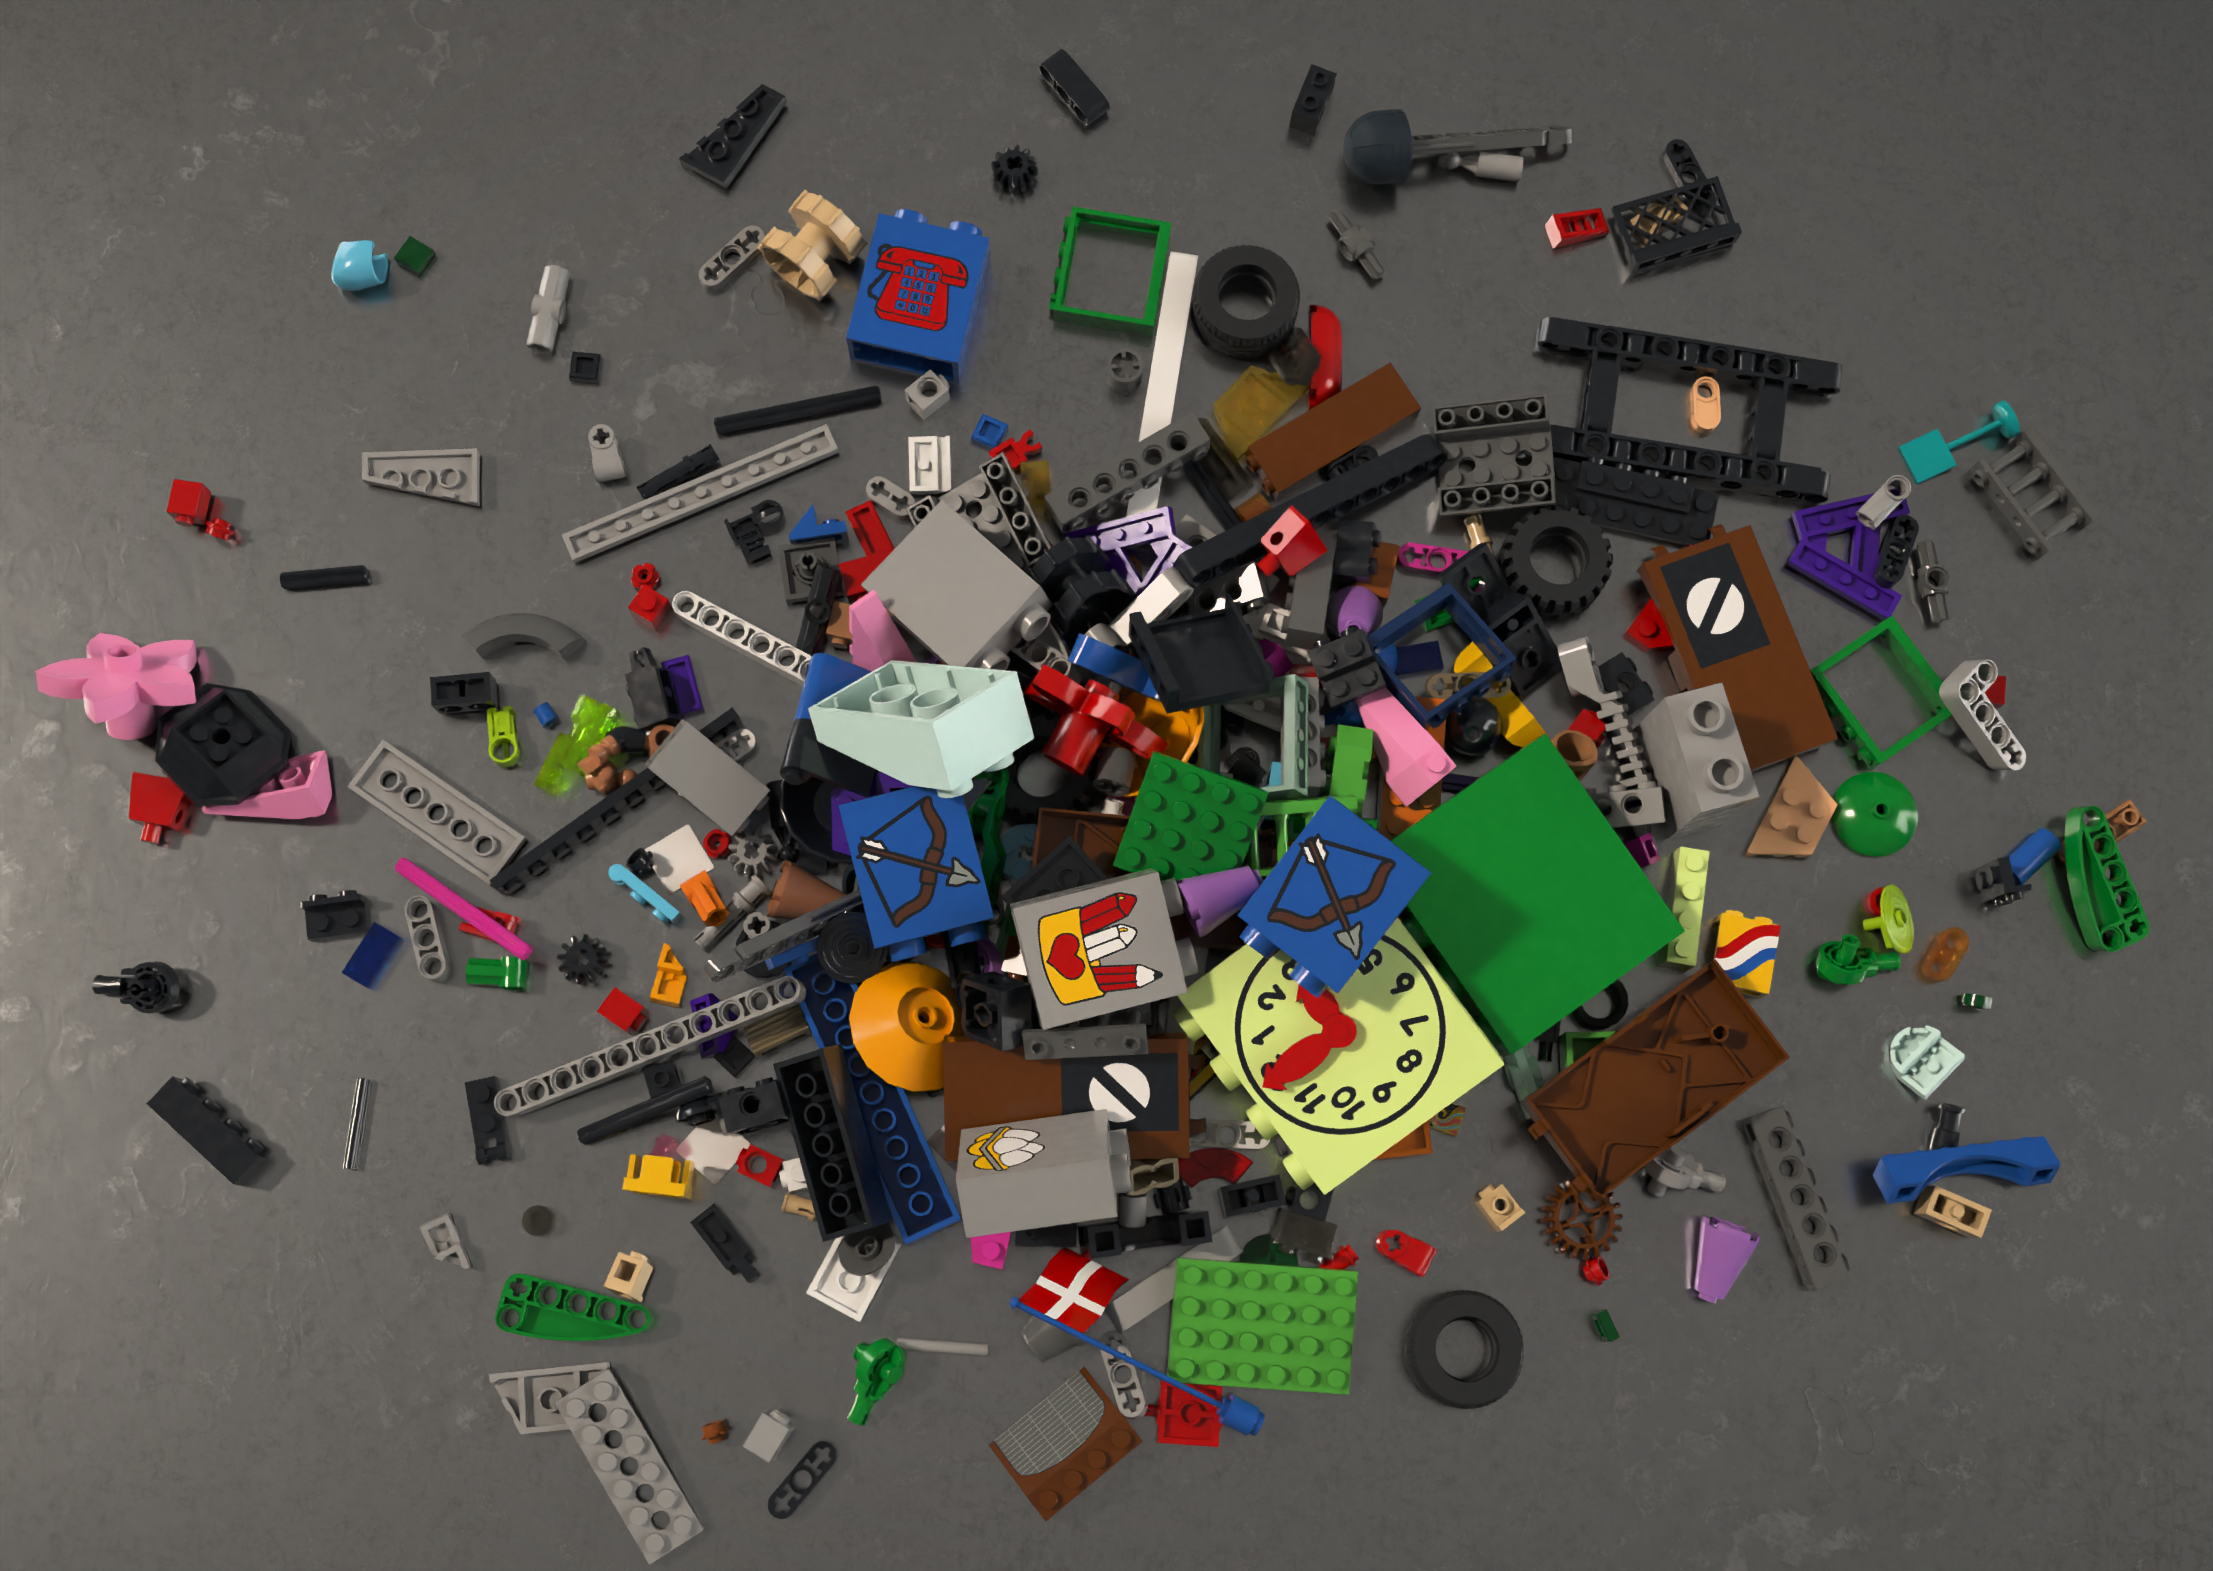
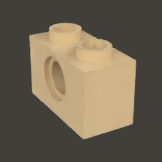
M1928 1186L1921 1192L1914 1214L1968 1238H1982L1992 1210L1938 1186Z

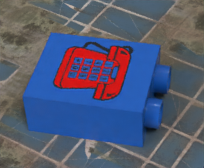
M899 209L895 212L894 216L879 213L846 336L849 357L852 360L924 375L931 369L936 376L941 374L947 381L960 383L990 264L989 237L982 236L980 228L967 222H952L949 229L927 224L928 220L924 215L909 209Z

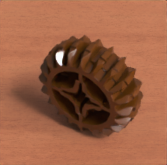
M1565 1180V1190L1559 1185L1553 1188L1558 1197L1551 1194L1546 1196L1547 1201L1552 1206H1542L1541 1210L1549 1213V1217L1541 1218V1223H1550L1551 1228L1545 1229L1543 1233L1544 1235L1554 1234L1555 1237L1549 1242L1551 1246L1559 1242L1562 1243L1558 1250L1560 1254H1564L1570 1248L1569 1257L1575 1259L1580 1251L1582 1260H1588L1589 1250L1594 1258L1600 1257L1599 1247L1604 1252L1610 1251V1246L1606 1240L1612 1243H1617L1618 1238L1612 1234V1231H1622V1227L1616 1225L1615 1220L1623 1219V1215L1614 1214L1613 1209H1617L1621 1205L1619 1202L1612 1204L1609 1202L1614 1197V1193L1611 1191L1604 1199L1596 1200L1600 1207L1590 1209L1585 1206L1583 1200H1579L1578 1196L1568 1185L1571 1181ZM1585 1190L1580 1193L1589 1196ZM1569 1198L1570 1214L1568 1218L1560 1222L1561 1207L1565 1200ZM1578 1211L1580 1214L1586 1215L1594 1213L1593 1216L1588 1217V1221H1584L1586 1225L1578 1222L1570 1224L1571 1221L1576 1220L1577 1216H1580ZM1604 1215L1603 1229L1595 1239L1594 1223L1599 1217ZM1576 1229L1581 1237L1585 1238L1587 1244L1571 1240L1564 1233V1230Z

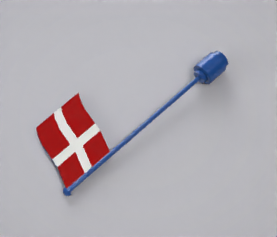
M1065 1247L1051 1258L1036 1283L1020 1299L1014 1297L1010 1300V1307L1012 1309L1017 1307L1217 1407L1216 1414L1219 1415V1423L1245 1436L1248 1434L1255 1436L1259 1432L1265 1414L1259 1411V1407L1233 1394L1228 1398L1224 1397L1219 1402L1084 1334L1100 1318L1113 1294L1123 1284L1128 1282V1278L1088 1258L1081 1257L1080 1254Z

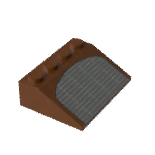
M1083 1367L990 1443L989 1447L1042 1518L1047 1521L1143 1441L1087 1369Z

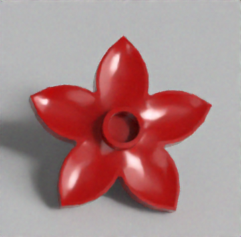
M1043 664L1038 674L1033 675L1023 693L1040 705L1062 715L1041 754L1052 763L1077 776L1083 777L1101 743L1112 745L1115 742L1149 760L1152 757L1153 751L1163 753L1168 745L1160 736L1134 720L1135 713L1130 707L1118 702L1120 696L1115 691L1097 681L1089 679L1084 688L1062 673Z

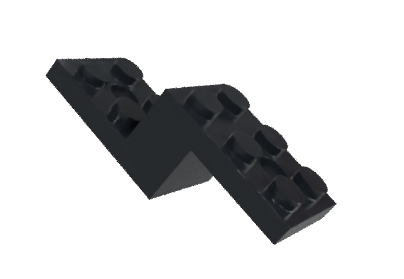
M1481 542L1437 575L1442 586L1449 582L1517 658L1511 670L1513 673L1509 678L1511 680V687L1518 698H1525L1563 669L1558 649L1532 600L1527 595L1511 590L1487 544ZM1474 576H1478L1479 586L1472 591L1470 589V581ZM1532 651L1534 653L1533 662L1526 666L1525 656L1528 652Z

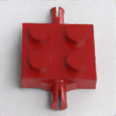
M1161 1380L1159 1399L1156 1405L1148 1404L1147 1409H1150V1411H1146L1144 1415L1156 1417L1158 1425L1157 1443L1219 1447V1435L1223 1424L1219 1423V1415L1216 1414L1217 1407ZM1183 1383L1219 1402L1222 1400V1386Z

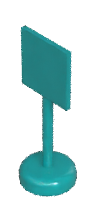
M2004 400L1994 404L1992 414L1995 422L1948 444L1945 443L1937 428L1899 446L1898 448L1917 484L1956 467L1957 464L1950 450L1996 428L2008 439L2019 436L2021 432L2020 425L2011 406Z

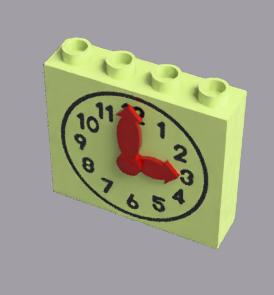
M1398 917L1339 993H1336L1328 986L1321 996L1317 998L1289 976L1298 962L1284 951L1277 948L1271 958L1267 959L1245 943L1188 985V993L1177 995L1184 1004L1173 1012L1179 1025L1194 1042L1206 1034L1220 1054L1210 1061L1212 1069L1229 1091L1243 1084L1256 1102L1255 1105L1246 1111L1250 1121L1267 1141L1279 1133L1293 1152L1282 1162L1302 1190L1316 1183L1324 1195L1505 1065L1501 1055Z

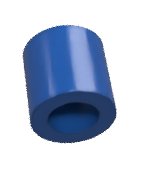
M548 702L539 705L533 711L543 728L554 724L559 718Z

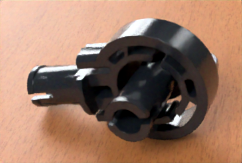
M159 961L141 963L134 968H125L121 971V975L135 976L115 977L97 975L93 980V984L104 985L92 987L95 994L129 996L128 998H121L120 1002L122 1004H131L133 1008L142 1013H156L169 1009L177 1000L179 989H181L175 971L166 963ZM160 1001H163L159 1006L153 1007V1004H159Z

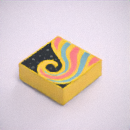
M1451 1103L1429 1119V1128L1456 1137L1466 1108Z

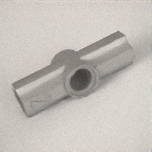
M545 266L539 294H535L532 301V323L526 345L528 348L539 353L546 354L552 352L558 324H562L565 317V294L570 279V272L561 266Z

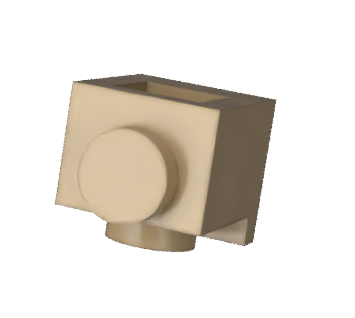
M1491 1183L1478 1193L1481 1198L1475 1204L1496 1232L1503 1231L1525 1214V1211L1519 1207L1503 1184L1495 1187ZM1498 1199L1502 1200L1505 1204L1502 1211L1497 1210L1495 1207V1202Z
M631 1251L629 1256L618 1252L604 1287L615 1295L642 1303V1293L654 1267L647 1263L648 1257L640 1253Z

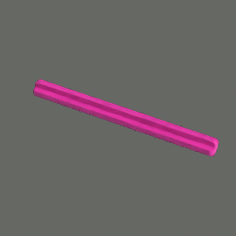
M401 858L395 865L396 872L519 959L527 960L533 952L532 946L410 860Z

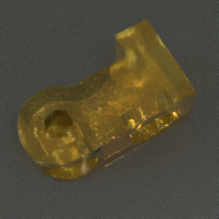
M1049 461L1020 462L1021 481L1029 480L1030 492L1027 499L1037 518L1046 517L1050 513L1045 506L1044 497L1051 493Z

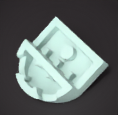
M1925 1026V1028L1907 1027L1894 1037L1890 1047V1062L1895 1076L1924 1100L1965 1059V1054L1943 1039L1939 1030L1930 1026Z

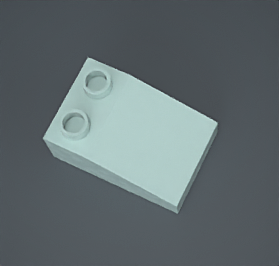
M891 660L808 708L818 742L905 784L936 789L938 796L941 798H953L969 792L973 788L972 778L982 771L991 772L1008 767L1015 760L1013 752L1034 739L1016 671Z

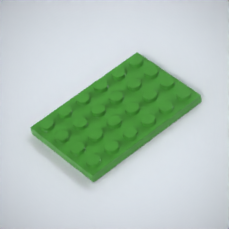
M1176 1257L1167 1376L1181 1383L1349 1395L1358 1271Z

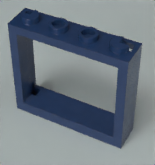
M1449 582L1368 636L1386 681V688L1425 730L1429 727L1437 728L1446 720L1448 714L1453 711L1458 713L1463 710L1471 698L1474 696L1477 698L1482 697L1490 690L1493 683L1496 681L1501 683L1508 679L1513 673L1511 670L1517 659ZM1445 609L1495 667L1428 712L1377 653Z

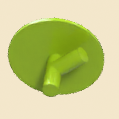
M1886 885L1882 890L1880 899L1881 916L1863 920V927L1865 931L1881 929L1886 949L1894 948L1898 953L1906 954L1910 952L1914 942V926L1911 911L1902 891L1896 885Z

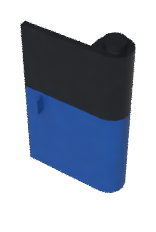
M817 653L811 657L780 769V775L787 783L800 785L806 783L812 776L861 796H869L875 769L818 742L808 708L872 671L826 653Z

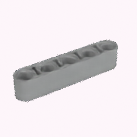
M1225 1226L1212 1235L1213 1242L1198 1244L1180 1257L1230 1261L1242 1253L1243 1249L1228 1226ZM1176 1259L1106 1306L1105 1311L1119 1333L1124 1332L1173 1299Z

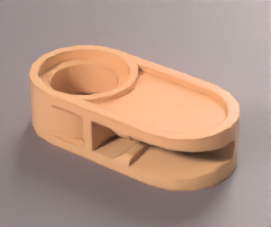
M1711 377L1699 378L1690 390L1691 423L1693 428L1699 433L1707 434L1714 431L1721 420L1720 388L1716 380ZM1701 385L1708 386L1712 391V396L1703 398L1698 393V387Z

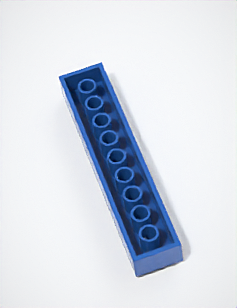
M816 953L809 956L810 960L794 967L791 964L785 967L784 970L787 976L799 979L806 987V996L799 1005L818 1048L842 1044L887 1205L905 1245L908 1246L958 1223L962 1219L904 1089L886 1083L869 1069L853 1044L849 1015L854 994L859 988L857 983H843L829 976L821 967ZM790 983L794 993H796V986L794 983Z

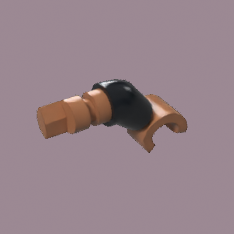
M660 724L655 726L649 735H646L645 730L624 725L615 727L606 732L605 738L600 741V744L596 743L588 748L587 753L589 756L577 764L585 774L589 775L608 762L609 757L614 758L625 753H643L644 749H647V753L651 757L659 747L657 743L663 742L673 731L674 727L668 724Z

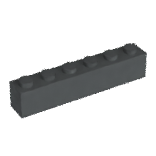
M1339 518L1315 530L1328 551L1294 576H1289L1287 587H1293L1292 593L1287 592L1284 610H1289V616H1283L1281 633L1286 634L1284 643L1286 646L1312 650L1314 649L1313 644L1323 638Z

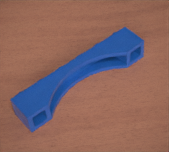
M2045 1136L2023 1137L2017 1140H1998L1985 1144L1972 1143L1961 1147H1943L1929 1151L1917 1150L1912 1153L1897 1155L1887 1154L1881 1156L1873 1177L1887 1204L1914 1201L1932 1183L1958 1174L1991 1175L2010 1180L2022 1186L2051 1183L2061 1163Z

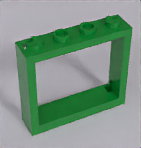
M1072 206L1071 216L1065 217L1063 233H1067L1066 242L1061 241L1058 258L1063 259L1061 268L1056 267L1054 284L1058 285L1057 294L1051 293L1049 310L1054 311L1053 321L1153 337L1172 223ZM1079 227L1157 240L1144 319L1065 306Z
M1892 615L1810 670L1829 718L1835 721L1842 738L1853 745L1857 751L1858 759H1863L1870 770L1952 715L1940 697L1939 690L1943 683ZM1878 635L1938 713L1883 752L1880 751L1823 674Z

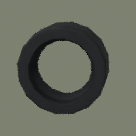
M1617 979L1608 986L1616 998V1006L1609 1016L1594 1018L1585 1012L1581 1005L1572 1012L1573 1017L1582 1026L1592 1030H1604L1617 1024L1625 1016L1629 1005L1628 993L1620 980Z

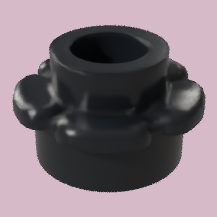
M643 848L635 850L626 863L627 867L631 869L632 874L636 876L648 873L654 865V861L651 860L653 853L651 851L646 852Z

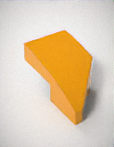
M664 943L657 964L658 972L651 991L650 1001L680 1008L687 976L669 944Z

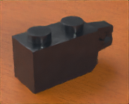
M643 647L630 652L631 672L625 674L627 681L626 690L632 701L634 709L633 718L638 725V729L651 731L660 724L673 725L680 722L683 717L671 671L656 665L649 648Z

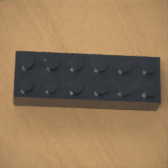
M842 1044L821 1048L773 1064L822 1241L825 1242L891 1222L892 1219Z

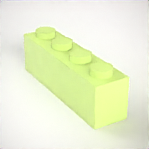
M1680 846L1672 853L1666 905L1685 932L1660 949L1659 967L1688 971L1696 966L1710 851Z

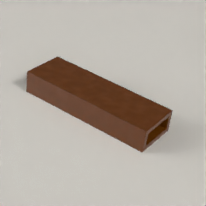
M1390 362L1249 445L1245 461L1248 468L1253 473L1257 472L1261 478L1260 484L1264 492L1268 496L1272 495L1275 501H1278L1324 474L1323 470L1336 459L1344 457L1359 446H1371L1418 417L1421 407Z

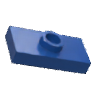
M818 937L765 960L768 969H773L790 961L794 967L810 960L808 954L817 951Z

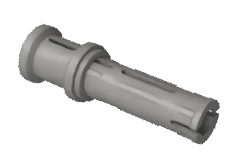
M755 874L751 876L752 880L740 892L736 891L733 894V900L726 907L729 912L726 922L718 927L706 926L693 938L705 952L746 912L748 914L752 913L755 910L754 906L765 895L770 896L773 893Z

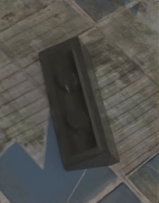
M1198 418L1211 439L1208 453L1198 461L1228 502L1250 489L1254 484L1206 418Z

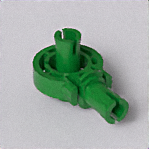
M1844 934L1841 941H1830L1821 946L1816 958L1817 974L1820 978L1830 980L1835 984L1852 985L1862 982L1864 978L1875 977L1877 971L1899 970L1901 960L1897 952L1875 953L1871 948L1860 947L1861 941H1859L1857 936Z
M888 1338L879 1339L871 1345L861 1342L854 1349L853 1358L858 1363L856 1366L857 1381L853 1390L858 1394L847 1417L854 1424L866 1425L874 1403L882 1400L885 1393L889 1391L891 1386L902 1375L905 1363L904 1350Z

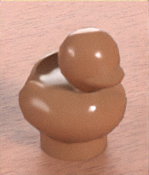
M609 760L589 775L586 774V784L589 790H598L601 794L610 795L619 786L624 785L637 774L631 769H624L619 773L614 763Z

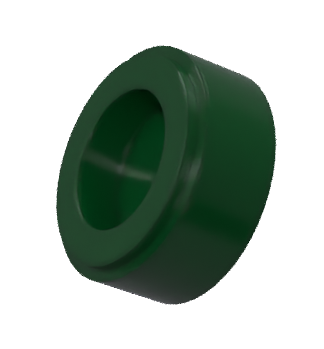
M1962 993L1961 1004L1966 1007L1989 1010L1991 1009L1993 998Z

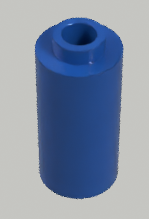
M2039 828L2009 856L2015 886L2023 885L2062 848L2059 839L2049 830Z

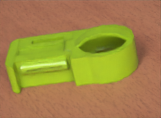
M503 706V711H499L496 707L487 710L488 752L492 761L500 767L513 766L520 758V749L514 724V714L516 713L512 706ZM508 743L514 746V753L511 757ZM500 744L503 747L504 760H499L494 756V752Z

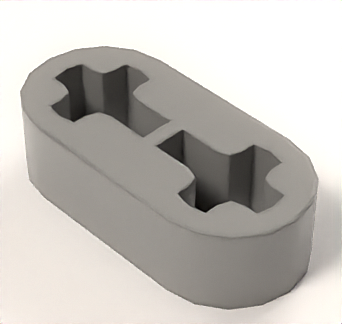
M874 477L868 481L866 494L869 501L871 500L874 505L896 519L907 520L910 518L906 509L903 508L901 511H898V506L893 501L895 499L899 503H903L906 500L909 507L915 504V500L910 493L884 477ZM881 485L884 486V492L888 495V498L881 493L874 496L873 487L880 488Z

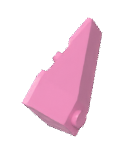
M874 590L849 606V631L852 634V644L849 645L850 653L853 655L852 664L874 671L891 660L916 662V659Z
M1387 688L1355 700L1365 728L1373 729L1374 751L1381 764L1386 783L1405 807L1457 767L1435 739Z
M323 750L288 759L289 765H287V769L239 805L203 806L201 810L204 814L282 819L314 818L325 814L332 797L327 754Z

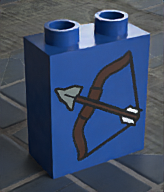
M913 786L838 805L874 949L888 947L892 962L927 954L924 937L948 932L951 947L987 938L983 922L994 920V915L963 795L953 798H941L938 796L936 789Z
M1329 796L1237 915L1249 924L1239 937L1267 959L1271 958L1277 948H1280L1293 958L1298 964L1289 976L1317 998L1321 996L1328 986L1336 993H1339L1432 872L1335 798Z

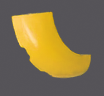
M1474 642L1470 643L1459 654L1454 664L1455 673L1487 672L1493 668L1492 664ZM1466 677L1461 683L1465 687L1474 680ZM1496 681L1491 685V688H1495L1496 693H1498V688L1503 687V682ZM1511 689L1503 697L1485 698L1497 707L1502 716L1503 730L1501 733L1513 745L1524 747L1546 733Z

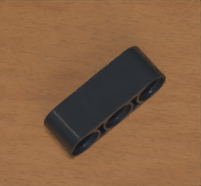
M1060 49L1039 64V70L1044 79L1086 126L1110 110V105L1105 96L1065 50Z

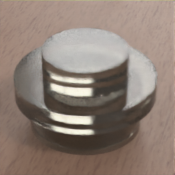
M540 1205L530 1207L523 1215V1228L528 1234L533 1236H542L548 1233L553 1225L551 1211Z

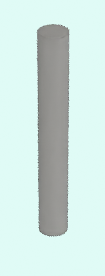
M897 1338V1345L905 1351L988 1356V1344Z

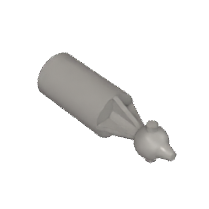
M1483 151L1460 157L1457 152H1450L1447 155L1439 156L1438 160L1444 163L1449 170L1462 166L1475 173L1477 177L1515 182L1520 181L1523 168V157Z

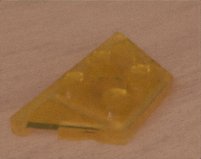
M1250 366L1213 404L1214 413L1233 459L1236 462L1246 454L1248 446L1258 441L1309 389L1310 383L1308 381L1302 380V382L1285 378L1284 374L1269 373L1262 368Z

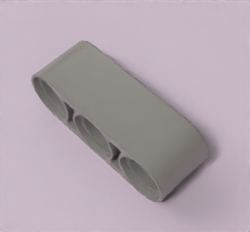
M414 896L406 902L405 916L418 968L425 978L435 983H441L450 977L452 965L438 909L426 897ZM426 904L427 913L421 918H416V909L420 905ZM433 932L435 938L433 943L429 946H423V937L427 933ZM435 961H441V970L437 974L431 975L429 972L430 965Z

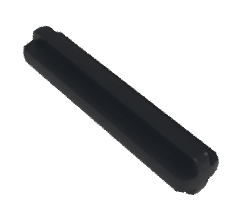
M364 565L282 572L280 574V584L283 589L358 583L368 580V571Z

